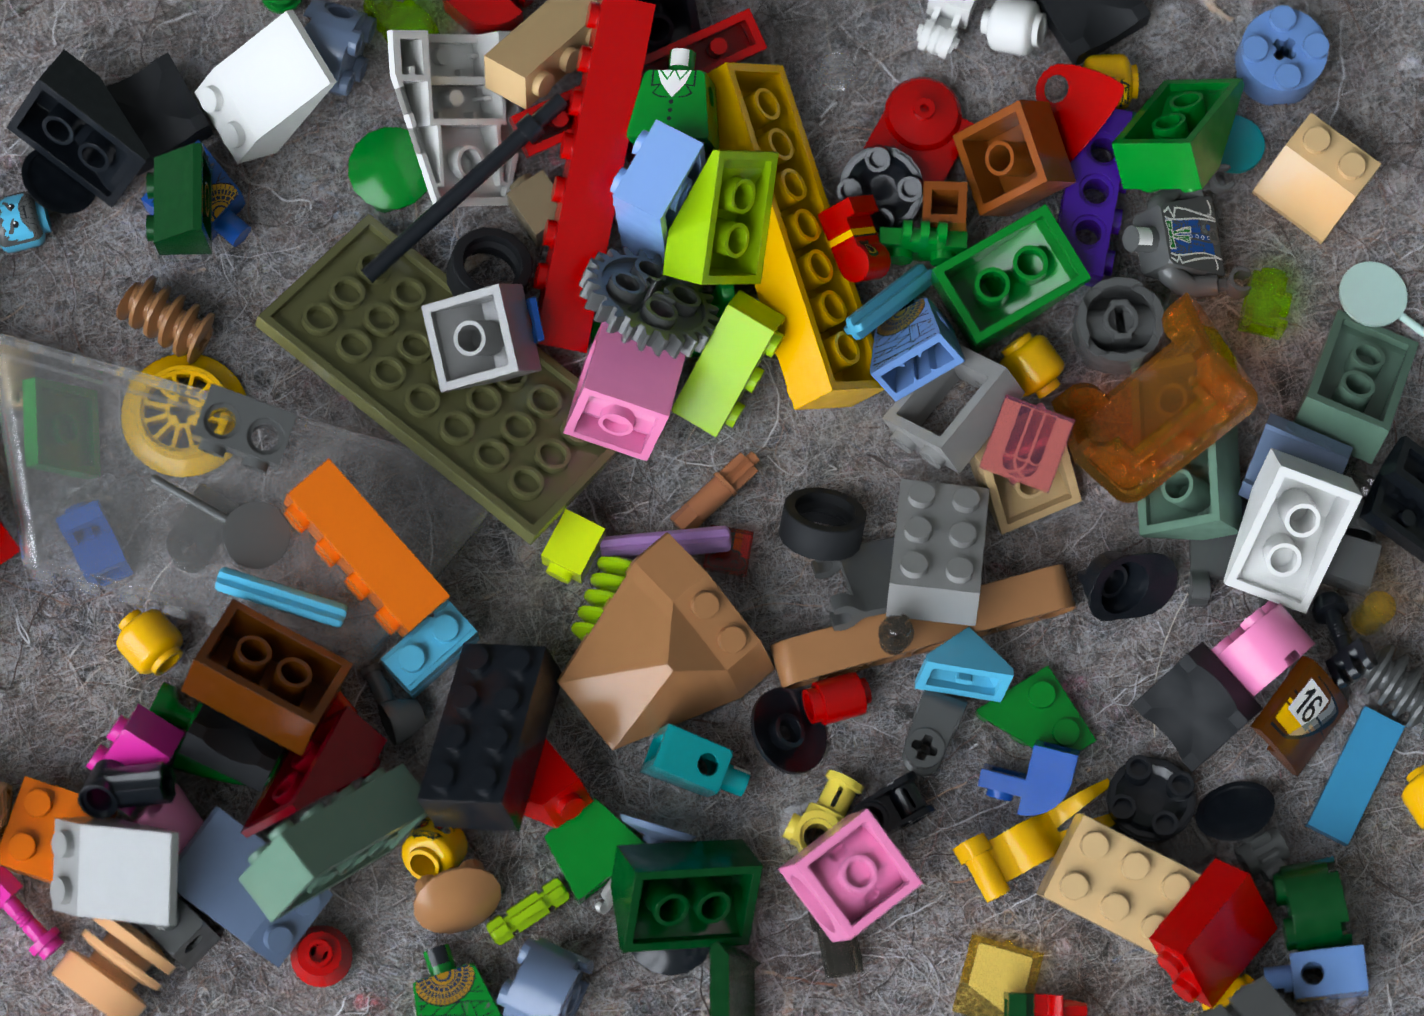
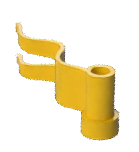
M1108 778L1074 794L1059 803L1052 810L1033 816L990 840L982 832L952 849L961 866L966 864L987 903L1011 891L1007 884L1008 881L1055 857L1068 830L1059 832L1057 828L1107 790L1110 782ZM1110 814L1093 818L1107 827L1116 824L1110 817Z

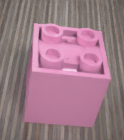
M602 322L583 363L563 433L647 461L669 418L686 356L679 352L677 358H672L666 350H663L659 357L648 346L643 351H639L637 342L630 340L624 344L622 342V334L619 332H606L609 324Z
M868 809L847 815L778 868L832 942L851 940L923 884Z

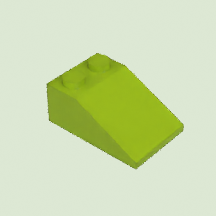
M713 149L668 230L662 275L700 285L761 284L779 152Z

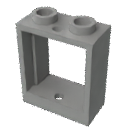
M962 345L960 347L965 357V362L896 401L882 418L893 432L890 436L891 440L903 451L911 454L913 450H916L935 468L940 469L944 465L958 473H961L993 433L1005 399L1017 403L1025 393L1007 367ZM959 379L979 388L941 436L921 427Z

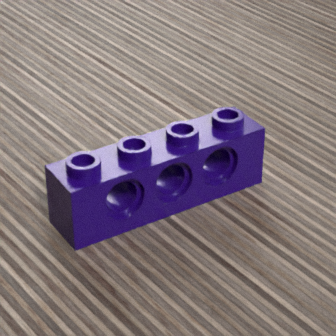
M1115 109L1092 140L1070 162L1076 183L1063 189L1057 223L1091 276V280L1084 284V286L1093 287L1102 280L1103 275L1111 276L1116 251L1108 249L1111 234H1119L1123 209L1116 208L1118 193L1126 194L1127 189H1123L1111 143L1131 121L1133 114L1131 111ZM1096 148H1103L1111 154L1112 160L1105 163L1099 162L1093 158L1091 151ZM1087 189H1097L1104 195L1105 201L1098 204L1091 203L1084 197L1083 192ZM1083 229L1090 230L1096 235L1098 242L1092 245L1083 244L1077 239L1076 232Z

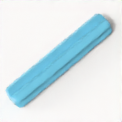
M916 264L849 315L845 320L847 325L844 326L846 335H852L855 340H861L932 285V269H926L923 264Z
M222 567L219 570L216 579L215 589L219 592L332 627H341L347 614V606L343 603L227 567Z

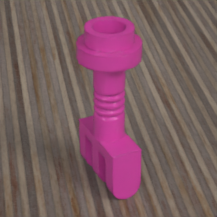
M0 866V910L4 909L34 942L29 948V952L34 957L39 955L43 960H46L64 944V941L59 937L62 932L56 926L47 931L37 918H34V915L25 908V905L16 896L23 885L7 868Z

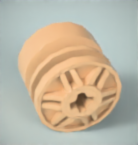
M92 918V920L108 931L103 940H100L84 929L81 935L94 949L90 957H87L69 949L51 974L107 1016H140L147 1005L134 991L135 987L140 983L150 989L159 991L162 985L146 974L147 971L154 965L170 976L176 966L170 963L158 944L128 922Z

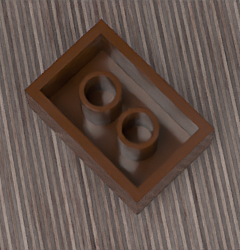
M232 599L195 656L181 691L302 756L338 697L353 663L243 603Z

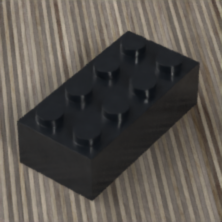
M463 644L417 797L418 802L436 827L520 831L560 690V686L556 681L562 672L546 646Z

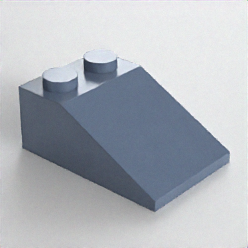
M216 806L178 855L177 893L279 968L334 894L326 890L271 923L239 881V877L251 865L247 860L249 856L267 843L255 834L246 838L240 833L244 826Z

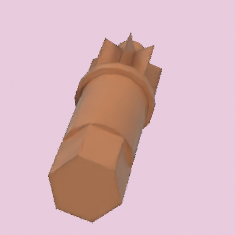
M752 451L746 456L740 452L723 469L713 474L714 477L674 513L670 520L679 530L698 528L731 496L735 497L737 491L758 472L754 466L760 459Z

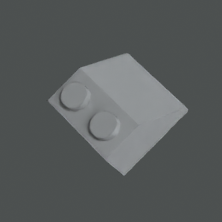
M499 283L421 306L440 392L501 382L542 371L537 346L534 343L531 320L522 284Z

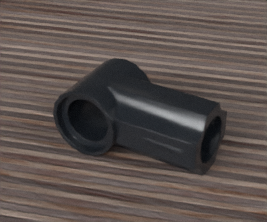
M104 759L97 762L79 792L78 803L86 814L96 819L110 818L116 813L118 808L172 803L176 795V777L172 766L166 765L164 762L124 766L118 761Z

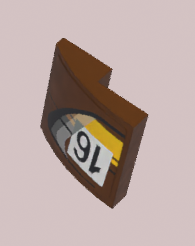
M1302 655L1250 727L1269 744L1267 750L1292 775L1299 776L1349 705L1338 686L1314 659Z

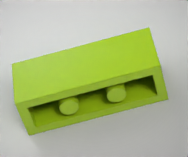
M739 290L723 312L671 411L714 437L719 435L725 425L733 428L746 405L739 402L745 390L753 393L765 373V370L759 367L763 357L767 355L772 358L785 336L778 331L785 316Z

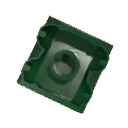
M720 942L710 943V1016H755V968L761 963L744 950Z

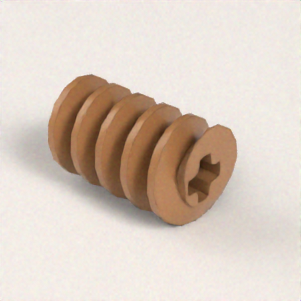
M154 275L150 276L144 283L135 282L124 294L116 311L117 319L126 320L129 318L131 328L140 329L143 327V333L147 338L151 339L158 336L160 346L167 348L173 345L172 351L176 356L183 357L187 354L188 363L194 364L204 352L214 330L212 326L215 314L210 312L200 320L198 315L201 305L198 303L192 305L187 311L184 310L183 307L186 300V295L180 294L171 302L168 300L172 289L171 286L167 284L160 291H154L157 277Z

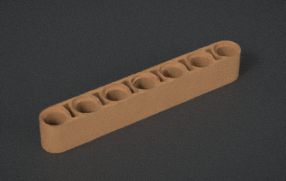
M1058 564L981 585L976 626L887 617L886 614L866 617L853 627L843 631H834L832 626L788 638L771 645L770 650L781 687L796 689L852 671L857 672L933 651L967 627H970L980 637L1059 616L1077 607L1064 565Z

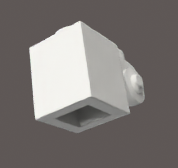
M928 0L926 14L931 15L930 20L927 19L924 25L919 24L916 32L918 34L917 41L919 42L917 49L921 51L927 50L930 54L938 55L939 58L945 60L947 54H951L954 48L957 49L960 39L957 38L958 27L966 29L978 0Z

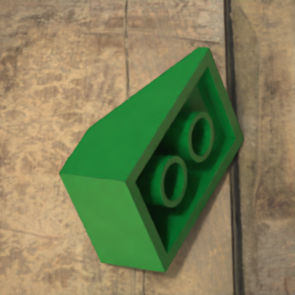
M1243 78L1164 80L1111 143L1123 189H1141L1143 192L1148 193L1161 189H1180L1182 192L1187 193L1203 189L1220 167L1244 89Z
M1046 204L932 269L931 273L932 285L972 351L976 353L1011 335L1091 280V276Z

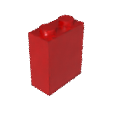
M1215 858L1152 933L1149 940L1158 954L1157 962L1168 972L1173 981L1171 986L1175 993L1189 1003H1193L1196 1000L1213 1008L1278 928L1250 874Z

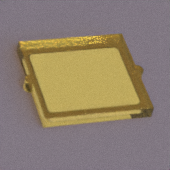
M972 934L952 1012L966 1016H1004V992H1035L1044 954L1014 946L1009 939L999 942Z

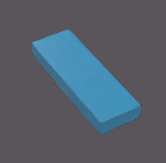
M1366 706L1362 708L1305 825L1306 827L1345 847L1349 844L1405 728L1404 725Z

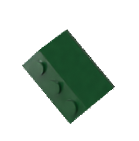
M743 839L617 845L610 886L621 951L626 953L710 947V943L715 942L729 946L749 945L763 868L762 863Z

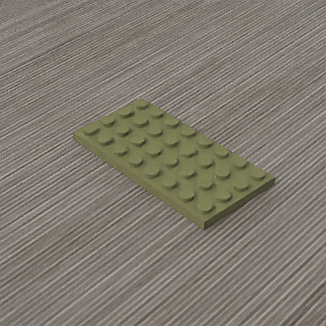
M368 213L258 315L255 326L527 543L532 545L620 452L563 433L579 379L538 346L537 351L542 371L501 382L440 392L421 306L453 297L447 285L446 274L415 249L411 248L372 283L361 269L398 236Z

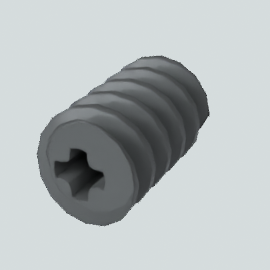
M1390 643L1375 652L1378 665L1371 670L1363 667L1364 674L1356 680L1353 679L1351 683L1354 684L1365 677L1367 682L1363 692L1368 695L1380 689L1381 694L1378 704L1383 706L1394 700L1396 703L1392 715L1396 718L1408 711L1410 715L1406 727L1411 729L1419 723L1424 724V682H1420L1424 669L1421 666H1417L1407 672L1406 669L1410 657L1405 654L1393 661L1392 657L1396 646ZM1424 727L1420 736L1421 739H1424Z

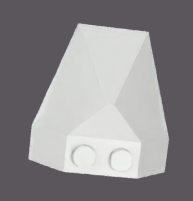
M428 30L387 31L390 77L432 204L437 202L514 132L509 119L511 116L522 112L523 108L485 87L484 55L512 31H495L477 35L428 34ZM519 152L457 207L508 205L506 193L511 191L510 185L514 180Z

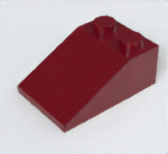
M349 706L324 718L302 756L289 749L286 751L240 833L248 838L333 792L339 793L348 787L351 782L359 778L366 779L379 767L381 758L378 756L387 739Z

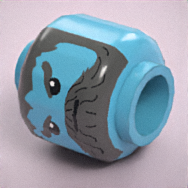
M27 191L0 197L1 248L7 253H14L43 245L46 233L52 232L47 209L39 205Z

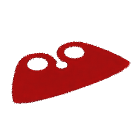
M1059 63L1050 66L1042 73L1038 79L1035 94L1037 101L1050 103L1068 159L1071 162L1106 123L1118 106L1125 87L1114 78L1098 71L1073 64ZM1061 75L1068 82L1067 95L1060 102H1050L1045 96V84L1052 76Z

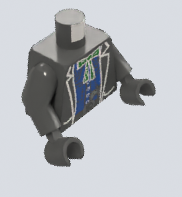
M1220 164L1219 169L1204 188L1198 191L1187 193L1182 192L1180 189H1161L1147 202V210L1135 215L1133 225L1128 226L1123 233L1122 241L1124 248L1129 252H1138L1141 272L1146 277L1160 280L1161 284L1181 298L1219 296L1220 291H1226L1233 299H1242L1249 294L1252 286L1241 287L1234 282V279L1243 280L1250 277L1252 272L1247 267H1236L1231 271L1228 278H1221L1225 276L1212 197L1203 195V192L1208 190L1215 194H1224L1233 187L1236 182L1221 185L1217 182L1215 176L1217 173L1228 171L1231 168L1230 165Z

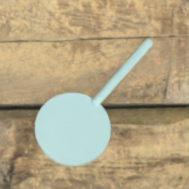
M1367 261L1352 266L1344 274L1339 285V299L1343 309L1353 320L1369 327H1384L1399 319L1424 338V327L1404 313L1408 300L1407 289L1404 281L1395 270L1379 262Z

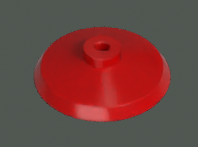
M915 77L900 83L890 93L885 104L884 117L890 134L901 145L916 151H931L943 147L953 139V135L958 132L961 125L962 109L958 97L948 85L930 77Z

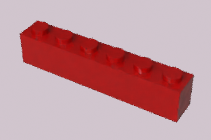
M750 8L647 54L641 81L643 74L647 70H668L670 50L675 48H685L696 53L695 70H701L707 74L725 62L740 63L762 53L767 49V46ZM581 85L574 87V89L580 90ZM573 88L559 94L568 105ZM548 100L511 116L509 122L513 131L517 129L515 124L527 113L533 115ZM568 107L544 128L546 133L534 144L528 142L522 148L526 159L560 145L564 133H571L574 116L568 115Z

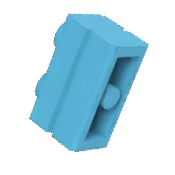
M448 599L433 611L434 617L428 616L381 658L384 668L412 698L417 697L459 659L464 643L476 644L480 640L477 630Z

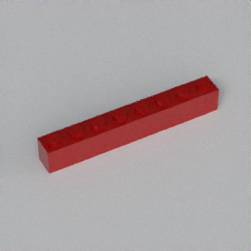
M638 0L590 1L585 27L592 29L589 45L581 46L577 61V71L583 72L580 90L573 88L568 107V115L574 116L571 133H564L559 157L566 159L563 177H555L551 193V202L557 203L554 220L547 219L543 233L542 245L549 246L546 263H538L534 279V288L540 289L537 305L544 334V341L539 344L587 353L595 311L585 309L584 306L587 300L579 295L582 290L579 282L590 259H595L599 251L607 254L615 213L612 196L614 193L610 191V188L618 171L622 167L624 168L629 139L626 137L627 129L640 87L656 4Z

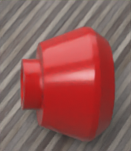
M317 925L308 928L291 951V964L294 972L303 982L314 987H329L341 981L350 970L353 959L352 947L347 937L340 930L327 925ZM315 948L314 956H311V952ZM328 952L327 958L324 960L325 954Z

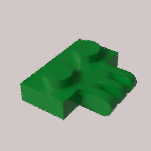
M903 219L902 228L880 227L879 243L886 247L890 254V264L907 265L912 263V261L930 262L933 266H938L967 249V232L948 231V222L939 221L937 228L930 227V221L921 220L920 227H914L912 220Z

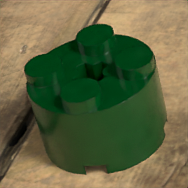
M1333 856L1280 866V872L1272 875V887L1277 907L1286 906L1288 918L1282 919L1283 925H1281L1287 951L1296 950L1297 952L1353 945L1352 933L1342 934V931H1347L1345 922L1350 920L1338 870L1329 872L1330 869H1334L1335 859Z

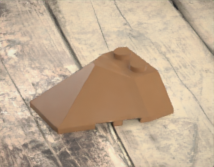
M666 532L631 562L625 572L627 575L613 597H609L603 606V613L589 634L586 633L556 682L613 751L655 734L658 729L667 724H679L742 698L774 671L775 668L761 640L711 576Z

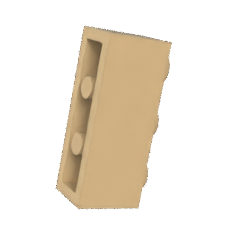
M547 0L484 55L485 87L524 109H528L540 97H545L560 79L577 68L580 48L582 45H589L592 30L585 27L590 1H597Z

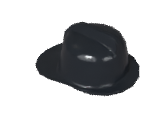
M1106 551L1094 558L1087 569L1078 571L1077 579L1083 585L1092 615L1100 621H1113L1143 617L1153 614L1162 608L1175 591L1178 583V571L1174 562L1164 554L1142 553L1130 555L1120 551Z

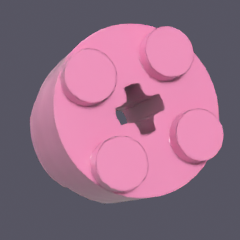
M1268 601L1240 624V627L1213 647L1211 651L1250 695L1255 697L1264 687L1275 680L1316 643L1281 603L1277 604Z

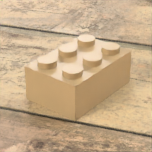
M1076 813L1036 894L1158 956L1149 937L1201 875L1084 814Z

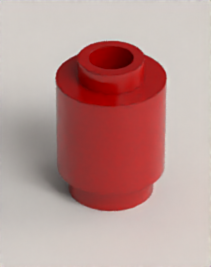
M852 671L813 682L811 688L802 691V701L806 715L812 724L821 722L823 725H829L866 714L867 704L872 702V694L867 680L859 678L857 673Z

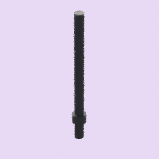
M556 93L533 115L527 113L515 124L517 129L361 269L364 275L374 283L528 142L534 144L545 134L544 128L569 106L567 102Z

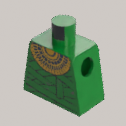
M449 944L440 945L423 952L430 977L413 982L417 1016H501L474 963L456 968Z

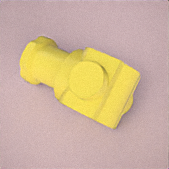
M829 769L825 775L828 781L817 803L810 802L802 816L794 813L782 837L789 840L790 844L795 846L799 852L807 847L804 841L806 831L811 828H820L826 832L845 818L856 794H862L864 790L863 785L840 772ZM841 791L842 793L836 805L832 807L831 804L837 792Z

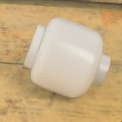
M996 0L991 9L986 8L984 10L980 31L981 34L987 35L988 45L992 50L1027 56L1035 47L1039 48L1043 44L1047 28V16L1045 13H1041L1040 6L1033 0Z

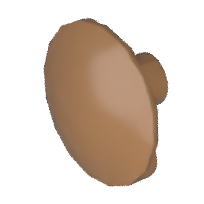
M477 859L466 860L459 867L447 869L437 875H424L416 881L414 886L416 898L413 902L414 916L422 927L434 933L453 934L467 931L483 923L496 910L501 899V885L492 873L485 870L484 864Z

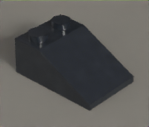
M65 49L38 79L6 127L110 207L116 204L150 157L100 76Z

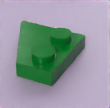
M1049 666L1044 667L1007 690L1001 702L989 701L975 711L978 719L983 722H989L1009 734L1011 739L1032 749L1036 740L1081 751L1097 741Z

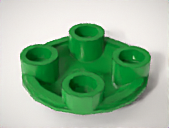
M382 127L367 133L355 144L348 160V177L354 192L365 203L374 206L377 211L389 213L393 210H399L415 204L427 192L428 189L408 130L401 127Z

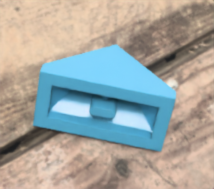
M967 627L926 655L914 681L915 689L1001 702L1013 679L1014 669L970 627Z

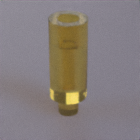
M1375 591L1369 594L1352 612L1351 624L1355 631L1365 636L1377 633L1395 615V600L1384 591Z

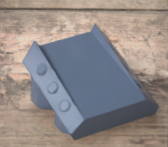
M1270 413L1238 496L1249 499L1254 482L1271 448L1343 474L1353 447Z

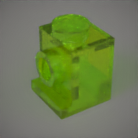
M1262 268L1261 271L1254 269L1247 281V286H1252V288L1243 299L1237 330L1280 340L1287 328L1288 321L1279 318H1287L1292 301V293L1285 292L1288 277L1284 271L1275 268Z

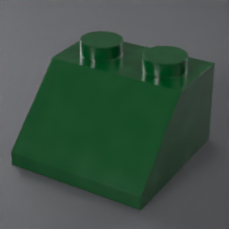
M192 143L154 157V172H147L146 175L148 199H154V215H147L146 217L147 240L154 241L159 255L212 254V167L203 144Z

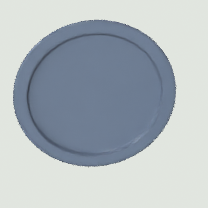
M620 813L622 821L644 834L642 841L649 844L665 843L666 841L692 842L698 837Z

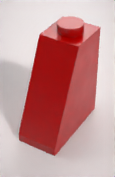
M545 739L524 816L554 828H559L568 820L577 817L593 800L579 777L549 741Z

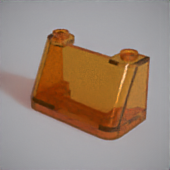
M1187 292L1166 309L1161 319L1162 328L1172 342L1108 394H1105L1092 383H1078L1067 388L1051 401L1057 418L1072 423L1066 441L1074 461L1114 498L1121 502L1132 503L1147 497L1255 410L1258 403V394L1251 380L1201 305Z

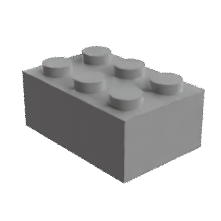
M901 479L886 610L887 617L976 626L990 488Z

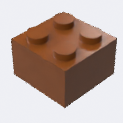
M1018 100L953 135L979 216L1010 217L1076 183L1049 102Z

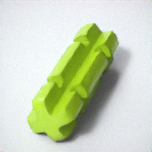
M553 878L541 886L543 891L539 894L535 890L507 909L506 913L508 915L502 918L498 915L487 923L486 929L498 946H502L513 939L514 935L512 933L516 930L522 933L550 914L548 909L553 905L557 909L570 899L567 889L558 878Z

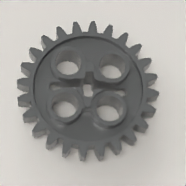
M623 247L621 253H618L613 248H609L607 254L599 251L595 259H590L579 282V286L582 287L579 295L587 300L584 306L585 309L597 312L593 319L595 322H607L609 324L606 332L621 333L624 344L630 340L637 342L639 351H643L646 346L651 347L655 355L659 357L663 350H666L672 358H677L679 352L687 357H691L694 351L698 353L703 351L720 320L716 317L719 308L711 305L714 299L713 295L701 293L705 285L662 275L664 264L662 263L661 256L657 254L654 259H650L642 249L639 250L637 255H634L627 247Z

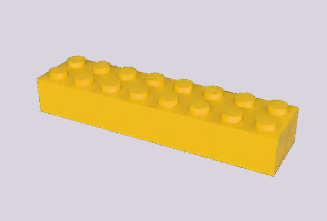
M725 62L707 74L716 89L719 150L779 152L761 284H754L761 303L785 316L778 330L785 336L775 354L778 357L788 395L792 400L794 410L852 407L884 389L870 374L874 342L872 334L869 333L861 340H855L852 335H846L844 331V326L847 325L846 318L859 309L862 304L855 283L848 281L841 274L817 215L830 208L784 66Z

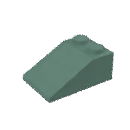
M1338 309L1298 405L1293 422L1353 447L1351 456L1372 464L1390 431L1419 343L1382 327L1362 325L1353 320L1346 312Z

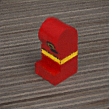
M873 194L847 197L817 214L841 274L845 279L854 283L882 279L890 269V254L886 247L879 243V237L870 216L879 211Z

